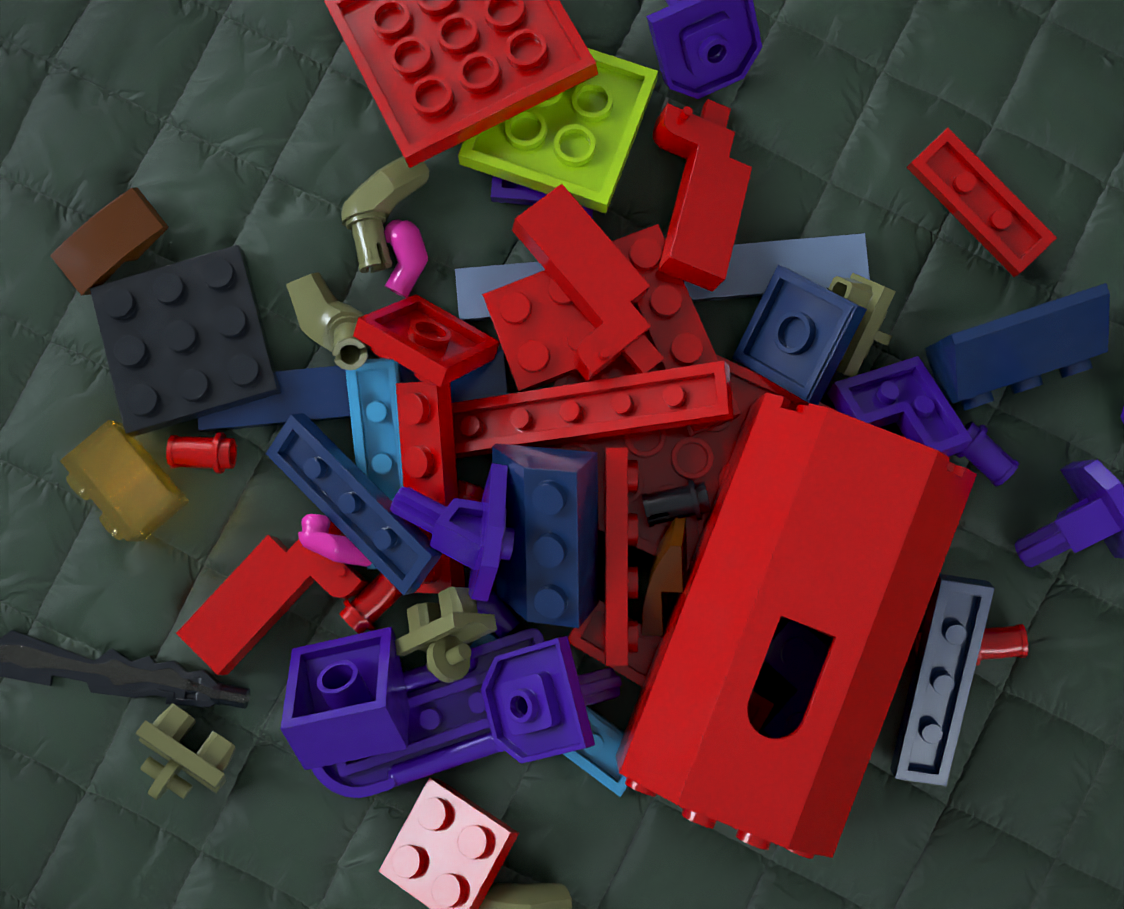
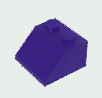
M392 627L292 649L280 730L304 770L407 749L410 706L400 656L396 654V636Z

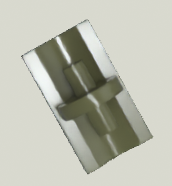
M852 273L850 278L834 277L828 288L867 309L836 369L850 377L857 375L874 340L889 346L893 336L879 329L896 292L855 273Z
M449 587L438 593L439 603H419L407 609L410 633L395 640L397 656H405L416 650L424 651L427 653V669L435 677L447 683L460 680L468 673L470 668L471 649L467 644L497 630L495 614L478 613L476 600L471 599L468 594L469 588Z
M171 704L157 717L153 724L145 720L135 733L140 737L139 742L169 761L164 766L149 756L142 764L140 770L155 780L148 791V795L155 800H159L169 789L182 799H185L193 785L178 776L181 770L217 794L226 782L224 771L234 755L235 745L213 731L196 754L180 744L195 725L196 720L175 704Z

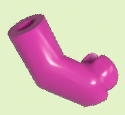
M397 219L389 222L384 230L386 242L391 244L398 261L385 287L403 298H408L428 262V254L421 232L417 226L408 220L401 221Z
M307 514L302 518V532H298V537L303 547L338 563L364 567L372 564L347 537L329 534L331 521L327 516Z

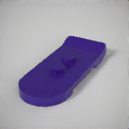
M530 628L471 648L469 671L462 679L455 682L447 683L439 680L433 673L429 672L426 664L403 672L410 706L407 749L313 768L314 775L326 788L334 793L345 797L362 798L498 752H503L504 750L493 741L481 687L495 656L545 642L542 633L538 629Z

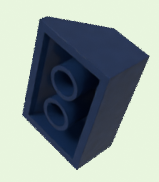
M1107 283L953 333L926 347L925 352L936 384L949 404L961 401L965 411L995 401L991 392L993 390L1010 385L1012 393L1016 394L1043 385L1041 374L1059 369L1061 378L1093 368L1090 358L1108 352L1110 292Z
M496 443L492 446L493 463L508 466L505 507L507 508L506 527L514 528L515 530L510 560L501 559L497 570V595L527 622L580 628L599 603L598 452Z

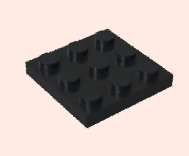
M239 244L90 288L125 434L130 437L146 434L281 393L245 254Z

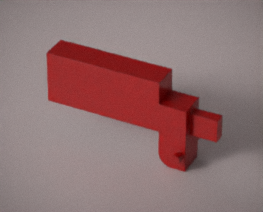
M708 99L704 103L699 117L692 114L693 110L689 106L680 109L668 103L656 119L653 139L661 149L687 160L658 270L713 292L726 279L752 167L729 157L735 136L734 131L726 128L731 108Z
M560 184L515 218L512 227L513 233L596 328L581 340L573 356L575 368L587 382L620 355H623L638 374L650 372L664 360V357L645 336L651 325L634 307V304L645 296L650 285L563 184Z
M331 522L329 534L345 536ZM267 535L176 634L217 675H228L314 581L331 596L342 599L355 597L369 582L350 564L334 562L303 547L299 539L288 549L277 537Z

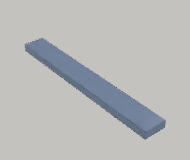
M865 233L735 244L726 279L713 292L687 281H684L692 301L702 302L763 296L778 265L786 267L827 289L836 276L850 278L851 274L855 273L870 280ZM539 262L455 269L459 319L464 322L492 320L482 294L545 269Z

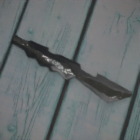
M11 630L0 638V677L52 686L53 676L87 682L91 693L131 698L155 695L166 697V704L211 707L216 704L246 709L249 703L250 688L219 682L206 669L189 672L176 660L157 663L151 655L132 661L115 649H110L98 659L93 660L15 630Z

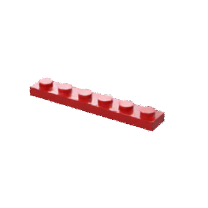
M717 361L452 403L455 456L457 459L492 454V446L496 443L541 447L734 419L730 368L725 361Z

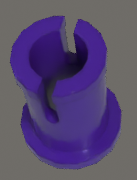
M971 421L964 427L973 441L964 451L954 455L958 458L964 456L995 487H998L1014 474L1020 463L1009 456L986 434L988 428L985 425L977 426Z

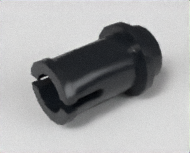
M693 478L688 479V485L642 494L649 527L673 521L675 518L696 516L698 521L702 520L701 514L711 512L705 482L694 483Z

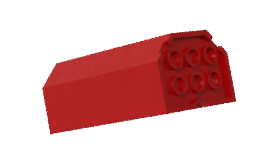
M765 393L752 402L711 507V512L708 515L687 569L683 593H678L663 636L660 639L615 757L619 774L626 777L625 785L643 794L656 797L658 794L683 808L681 815L684 818L698 825L714 829L716 822L719 821L738 830L736 837L739 840L762 850H769L772 842L808 859H813L815 855L833 858L977 474L966 467L955 465L953 472L946 469L950 457L939 450L831 408L809 403V406L798 404L796 410H788L791 400L783 396ZM783 616L834 636L801 724L794 732L787 736L771 738L760 734L753 728L748 718L747 706L780 617Z

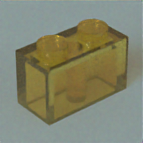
M106 421L60 460L70 473L66 477L70 487L84 500L87 501L90 498L103 512L99 517L101 524L117 540L124 538L127 542H142L190 502L136 437H130L125 434L123 423Z

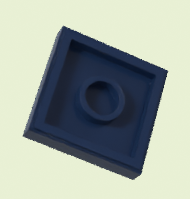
M778 265L732 359L804 401L818 405L867 309L786 267Z

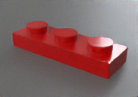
M949 128L945 129L906 167L1013 277L1020 274L1057 239Z

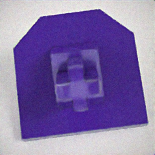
M665 0L668 7L646 16L664 83L669 89L696 99L744 79L762 49L753 0Z
M1098 459L1073 461L1061 468L1060 471L1079 501L1059 512L1054 522L1015 542V549L1021 561L1027 567H1034L1069 549L1077 553L1101 540H1104L1114 558L1124 559V484Z
M491 463L481 502L454 498L446 507L410 487H401L390 507V510L395 515L431 533V548L470 568L468 594L473 600L488 602L500 560H510L515 530L514 528L506 527L507 465Z
M568 636L555 638L495 656L481 687L493 741L521 764L595 746L586 706L616 699L620 695L619 686L622 685V681L612 668H604L577 675Z

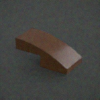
M131 188L86 221L50 256L81 296L91 295L90 288L103 285L125 261L138 260L169 226L139 188Z
M675 518L655 553L644 600L642 635L663 636L668 609V592L683 593L687 569L686 518Z

